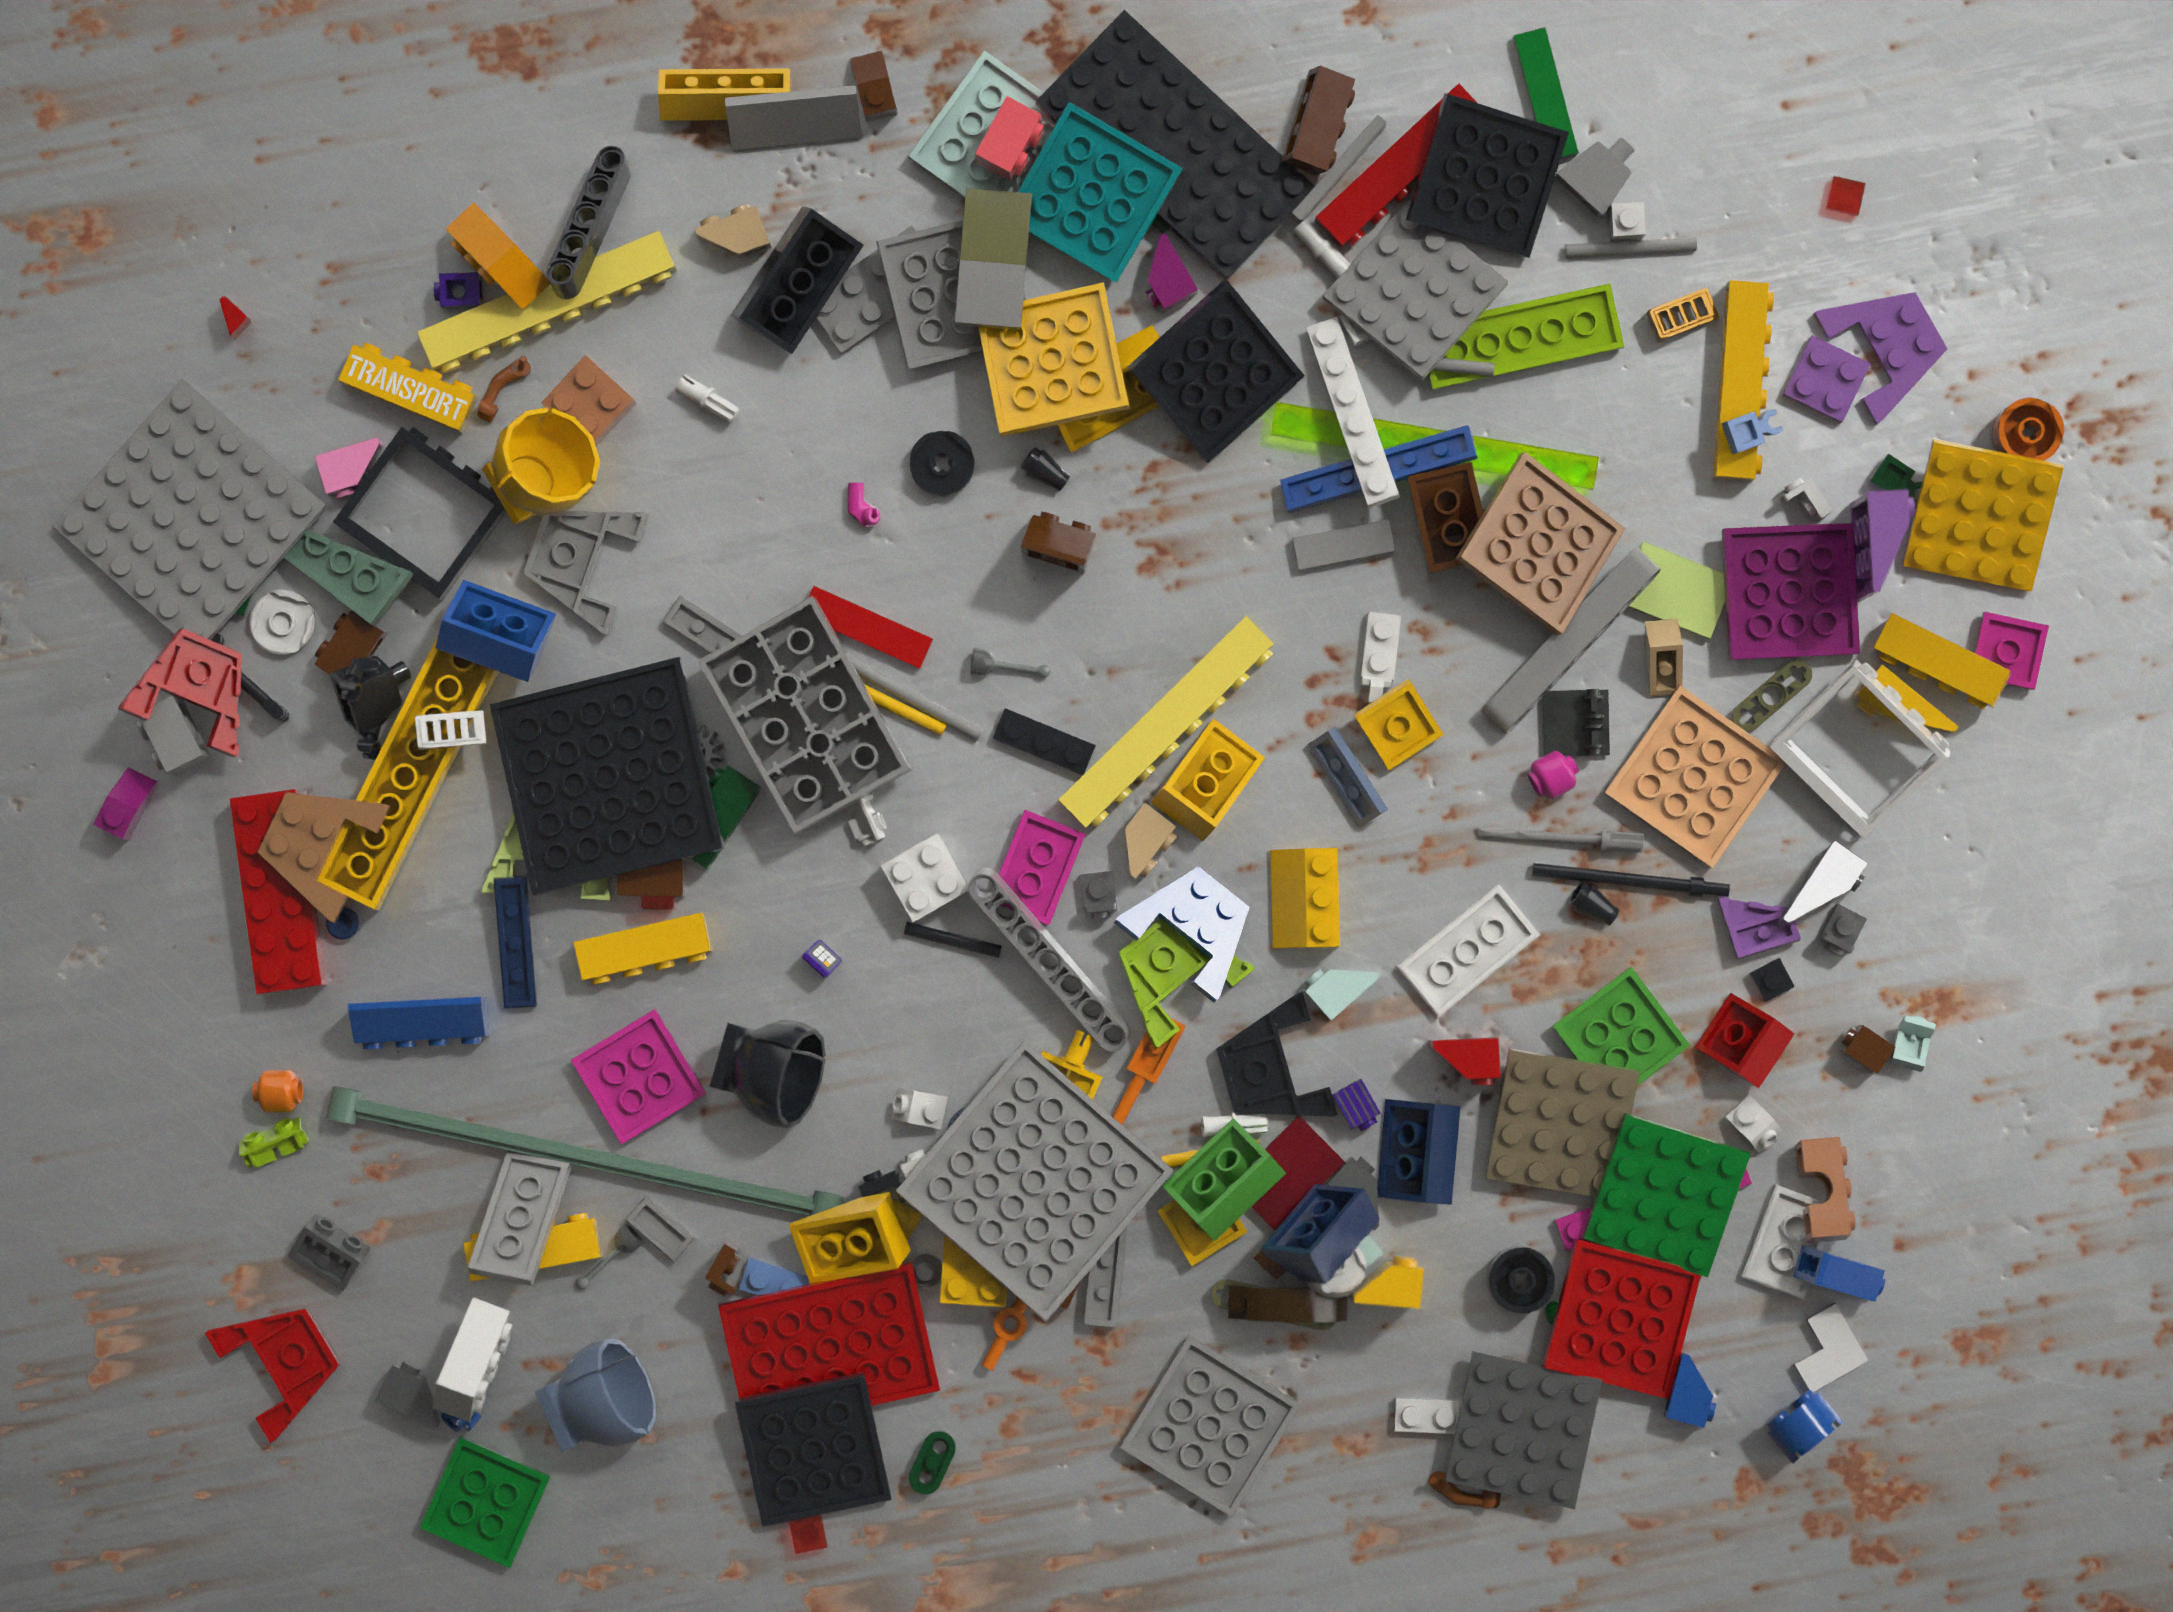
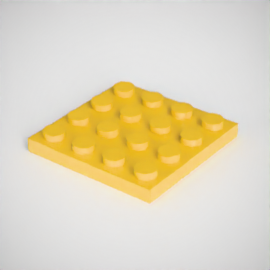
M1104 282L1023 300L1021 330L978 327L1001 437L1130 409Z
M1933 439L1902 562L1903 566L2032 592L2063 472V465Z

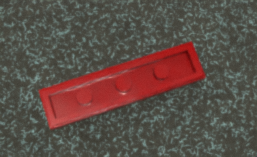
M813 586L808 598L813 596L817 599L835 632L918 669L921 668L933 638Z

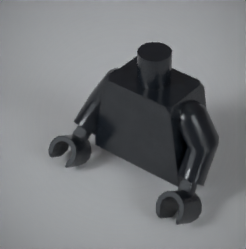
M378 656L353 658L349 666L331 673L330 677L344 720L364 738L358 740V750L363 752L362 756L364 759L376 760L381 750V744L377 741L381 726L387 717L401 706L402 698L398 685L410 679L411 673L403 661L389 667Z

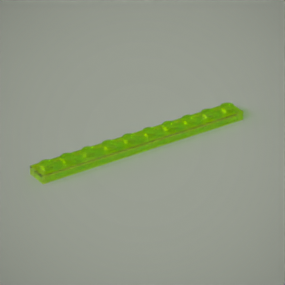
M1276 402L1270 435L1348 448L1336 412ZM1373 418L1383 449L1445 432V430ZM1472 435L1478 459L1469 461L1472 462L1473 470L1507 475L1518 455L1526 452L1571 487L1588 490L1594 489L1599 461L1597 456Z

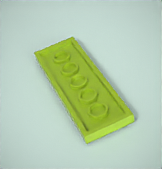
M1611 284L1484 311L1443 358L1494 363L1493 376L1432 370L1428 374L1432 390L1623 349L1625 346Z

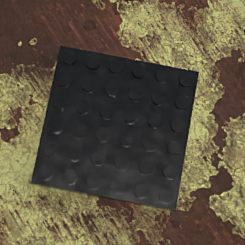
M676 657L489 704L533 896L725 849L682 658Z

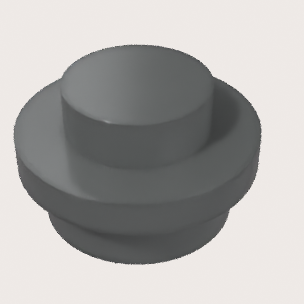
M929 1254L920 1255L914 1259L912 1264L917 1285L921 1287L936 1285L942 1277L941 1262L935 1256Z

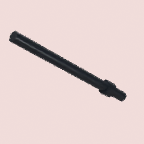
M1533 863L1532 876L1687 892L1688 896L1702 897L1703 894L1729 897L1730 884L1707 882L1701 877L1691 876L1689 880Z

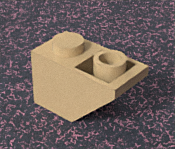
M749 204L732 209V215L719 219L718 215L700 221V227L695 228L700 240L739 258L771 248L756 206L750 208Z
M1146 803L1143 804L1125 828L1130 876L1134 879L1139 874L1145 878L1157 863L1152 859L1160 848L1165 852L1177 837L1172 833L1176 826Z

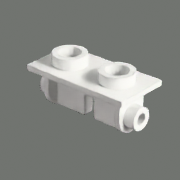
M872 793L843 809L844 815L854 811L857 812L858 817L848 821L856 842L860 841L862 847L874 842L873 835H875L876 840L884 838L883 830L887 829L879 811L874 812L871 806Z

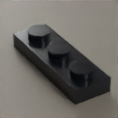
M1006 708L993 736L994 740L1082 776L1085 774L1096 747L1092 743Z

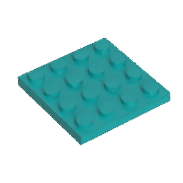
M1068 102L1018 190L1020 193H1032L1029 232L1118 283L1183 168L1073 103Z

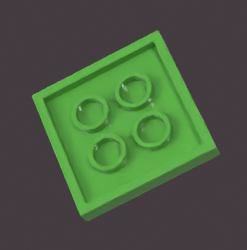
M1632 967L1626 969L1552 1025L1577 1060L1638 1070L1640 1073L1637 1086L1691 1046Z

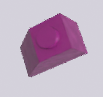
M1165 233L1159 236L1147 281L1149 290L1145 291L1154 309L1160 306L1163 313L1198 293V288Z
M128 767L108 794L93 825L121 839L130 840L158 781Z

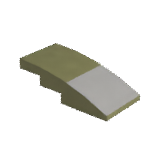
M966 188L955 325L1021 330L1032 193Z

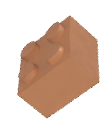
M586 355L541 402L545 408L548 407V410L554 408L575 417L593 436L596 447L637 404L626 391Z

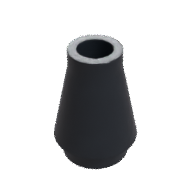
M1033 447L1020 466L1026 472L1025 476L1051 486L1058 491L1062 490L1070 478V475L1044 449L1039 450L1036 447Z
M1581 882L1569 899V904L1574 907L1573 911L1604 922L1608 926L1614 922L1620 911L1593 884L1587 885Z

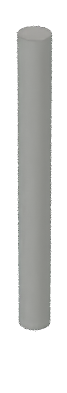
M1696 238L1565 244L1566 257L1697 251Z

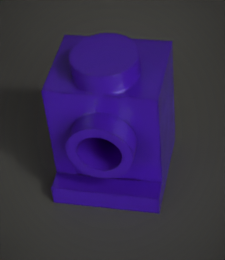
M478 272L439 273V282H434L435 301H440V307L443 309L475 308L482 305V276ZM457 286H462L465 289L464 295L460 298L455 297L453 294Z

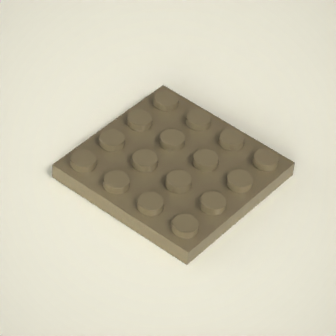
M1509 1048L1485 1172L1486 1179L1596 1197L1624 1113L1632 1115L1640 1072L1629 1068Z

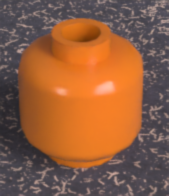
M292 1070L264 1071L261 1073L259 1081L253 1083L254 1102H259L261 1109L266 1113L291 1112L303 1100L302 1080L300 1077H296Z

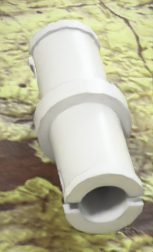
M1308 218L1293 230V233L1313 252L1311 256L1315 260L1319 259L1335 275L1336 279L1348 269L1351 263L1332 245L1334 241L1330 237L1326 239Z

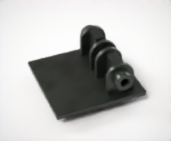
M1608 690L1548 691L1543 697L1544 756L1552 751H1558L1564 756L1610 755Z

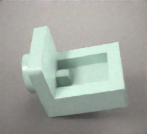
M1904 1016L1896 1029L1893 1044L1896 1048L1892 1052L1890 1064L1922 1072L1926 1063L1930 1038L1935 1031L1936 1024L1928 1022L1919 1016Z

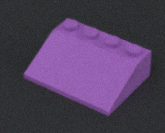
M1908 490L1871 491L1850 503V517L1854 532L1857 601H1863L1880 592L1910 524V518H1914V499L1908 498Z

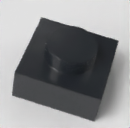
M1780 958L1749 973L1764 1002L1795 987Z

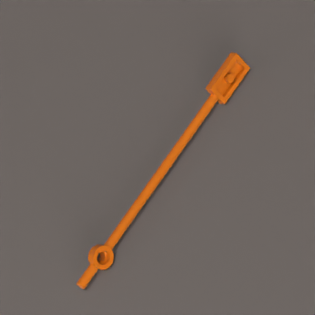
M1172 1019L1180 1030L1156 1050L1152 1046L1146 1030L1126 1068L1135 1074L1112 1116L1121 1125H1123L1146 1080L1156 1084L1186 1027L1184 1024ZM1016 1298L1012 1307L1000 1310L995 1316L994 1330L997 1336L981 1364L989 1370H994L1008 1341L1019 1339L1026 1330L1027 1322L1023 1313L1027 1306L1018 1298ZM1011 1317L1016 1320L1017 1325L1014 1329L1008 1330L1005 1328L1004 1321L1006 1318Z

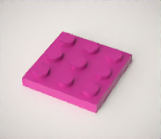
M656 1009L571 1059V1062L621 1145L706 1094L705 1089Z

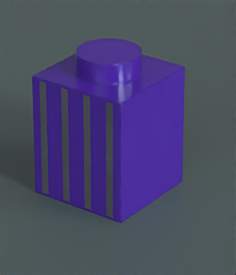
M1358 1079L1332 1094L1351 1129L1358 1127L1361 1132L1377 1123L1375 1116L1381 1114L1362 1079Z

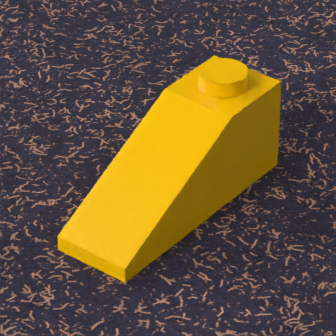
M1883 664L1875 669L1878 674L1876 679L1885 688L1888 685L1894 688L1902 697L1900 702L1908 710L1911 708L1915 709L1925 719L1926 723L1924 726L1927 729L1950 734L1959 728ZM1864 684L1853 696L1859 701L1856 706L1869 717L1875 714L1879 718L1903 723Z

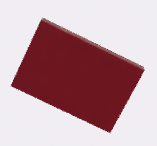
M1300 1115L1265 1148L1267 1153L1286 1174L1251 1206L1274 1231L1279 1228L1315 1184L1323 1185L1345 1163Z

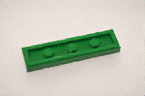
M1546 27L1514 35L1513 39L1535 122L1569 132L1561 159L1578 155L1579 152Z

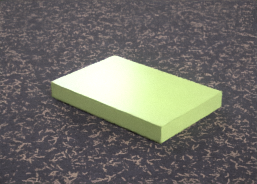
M1642 542L1640 550L1661 568V571L1628 607L1660 620L1678 619L1680 628L1711 639L1725 604L1724 573Z

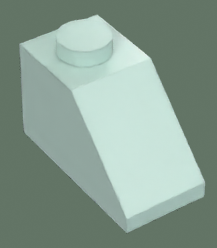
M1319 969L1305 981L1309 987L1304 992L1331 1021L1377 981L1380 976L1377 972L1328 969L1323 973Z

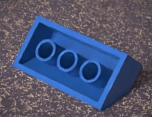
M487 997L348 1004L354 1043H363V1049L383 1048L382 1042L395 1041L396 1048L416 1047L415 1040L427 1039L429 1046L448 1045V1038H461V1044L481 1043V1037L489 1036Z

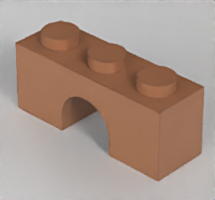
M1840 1137L1800 1140L1795 1145L1799 1178H1816L1824 1184L1827 1192L1824 1203L1808 1205L1803 1210L1806 1243L1846 1240L1852 1235L1851 1231L1855 1230L1854 1212L1849 1211L1847 1198L1851 1197V1183L1849 1178H1845L1843 1167L1847 1165L1846 1147L1841 1146Z

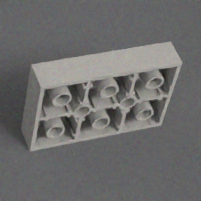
M811 596L698 660L699 665L794 834L798 835L912 771L815 597Z

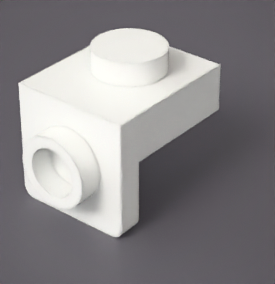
M899 1087L892 1103V1118L906 1123L941 1129L948 1097Z
M1750 1095L1726 1116V1119L1758 1153L1772 1147L1782 1133L1777 1122Z

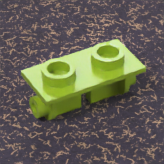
M300 1116L292 1120L290 1118L280 1120L274 1124L273 1128L263 1132H251L243 1140L239 1141L240 1157L243 1156L246 1166L248 1168L251 1166L258 1168L276 1160L277 1156L273 1150L275 1147L279 1148L283 1157L304 1149V1145L309 1143L306 1132L301 1129Z

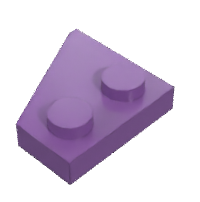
M1728 897L1718 899L1737 960L1801 940L1796 922L1780 930L1775 927V924L1787 907L1768 906L1752 901L1731 900Z

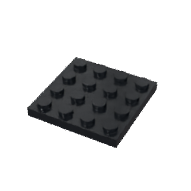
M1445 93L1405 220L1530 258L1569 132Z
M1225 279L1127 366L1134 377L1207 463L1305 376L1234 287Z
M865 1372L735 1399L762 1527L892 1500Z

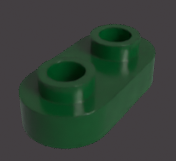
M934 1431L925 1438L909 1473V1483L917 1493L931 1494L939 1488L956 1451L955 1440L948 1432ZM937 1441L944 1442L946 1450L942 1453H937L933 1448L934 1443ZM922 1471L931 1473L932 1480L930 1482L924 1483L920 1480L919 1475Z

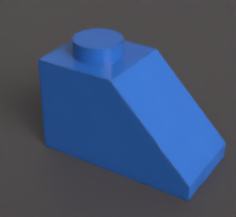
M1681 1352L1670 1398L1667 1399L1663 1416L1705 1428L1706 1421L1712 1422L1716 1403L1712 1402L1713 1395L1690 1355Z

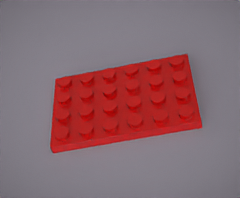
M912 1261L902 1263L897 1269L811 1283L718 1304L739 1398L865 1372L872 1406L940 1391Z

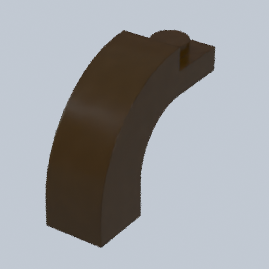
M1229 1285L1228 1319L1262 1322L1347 1321L1348 1296L1339 1298L1323 1296L1312 1290L1311 1287Z

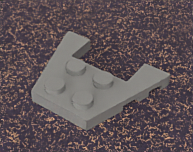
M565 511L563 513L543 515L523 573L602 634L607 635L617 607L585 596L606 532L640 542L649 514L645 512Z

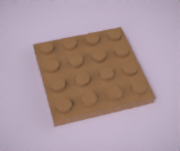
M1523 452L1518 455L1457 555L1456 560L1555 635H1560L1565 631L1626 528L1528 453Z

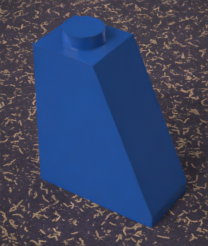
M1805 1245L1801 1247L1793 1274L1794 1277L1812 1284L1876 1302L1877 1295L1882 1293L1885 1285V1278L1883 1277L1885 1270Z

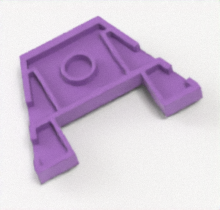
M1916 292L1822 309L1813 314L1827 340L1858 324L1888 376L1889 384L1861 399L1875 425L1880 423L1947 350L1944 341Z

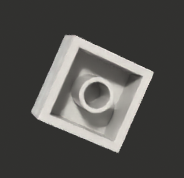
M938 833L880 865L913 923L969 892L965 879Z

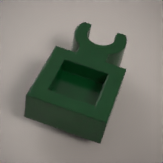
M1888 453L1869 482L1882 491L1908 490V498L1914 499L1916 507L1918 500L1914 497V492L1916 489H1921L1922 482L1912 481L1911 478L1916 471Z

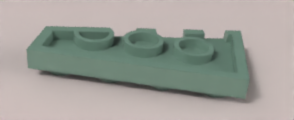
M310 530L305 532L284 557L374 627L414 576L412 572L394 566L384 560L367 555Z

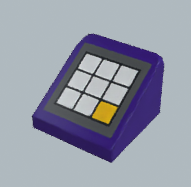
M817 940L802 955V959L823 978H828L842 962L841 957L822 940Z

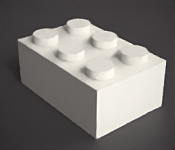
M472 1298L436 1383L433 1409L470 1422L474 1411L477 1413L481 1412L487 1396L485 1393L488 1384L492 1385L499 1367L497 1364L500 1356H504L510 1341L509 1335L513 1327L512 1324L508 1323L510 1311Z

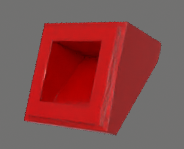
M222 296L219 301L230 336L236 339L251 323V319L226 296Z

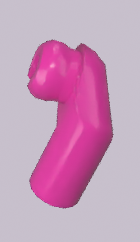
M848 483L847 510L849 515L862 526H874L879 522L881 516L877 508H873L864 501V483Z

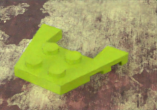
M1161 919L1149 927L1137 941L1133 940L1117 953L1155 1050L1180 1030L1159 1002L1210 960L1208 956ZM1233 955L1225 983L1231 989L1255 968L1248 962L1242 961Z

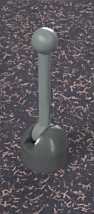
M974 648L970 674L986 675L994 667L1036 673L1042 678L1050 674V668L1047 665L1034 667L995 661L994 656L989 651Z
M625 1224L618 1230L614 1238L615 1248L588 1274L576 1280V1286L579 1289H586L589 1281L619 1252L631 1253L643 1244V1240L634 1229Z

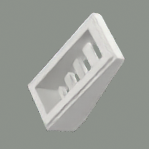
M484 710L415 716L417 743L420 750L487 743ZM474 718L475 737L469 738L467 719ZM454 720H460L462 736L460 739H456ZM441 721L447 722L448 740H442ZM433 722L435 741L428 740L427 723Z

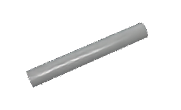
M1442 358L1432 370L1493 376L1494 363ZM1395 359V366L1405 367L1398 359Z

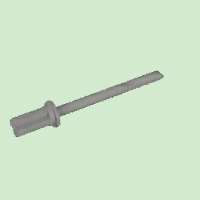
M1477 827V837L1601 845V853L1603 854L1605 850L1642 853L1644 833L1606 831V827L1602 828V835Z

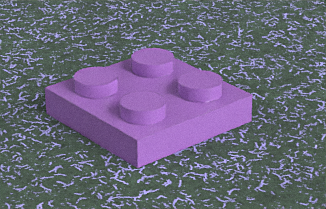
M1812 335L1782 395L1842 423L1871 363Z

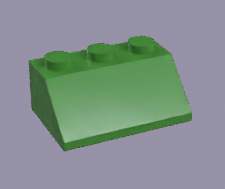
M1233 1118L1172 1175L1162 1187L1215 1242L1274 1186L1286 1172Z

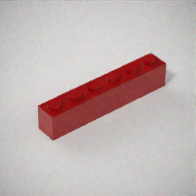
M1460 83L1448 93L1477 103ZM1443 98L1315 217L1314 222L1340 249L1347 244L1352 248L1365 236L1362 230L1370 222L1377 225L1389 213L1386 209L1389 204L1394 200L1400 203L1413 191L1410 185L1419 177Z

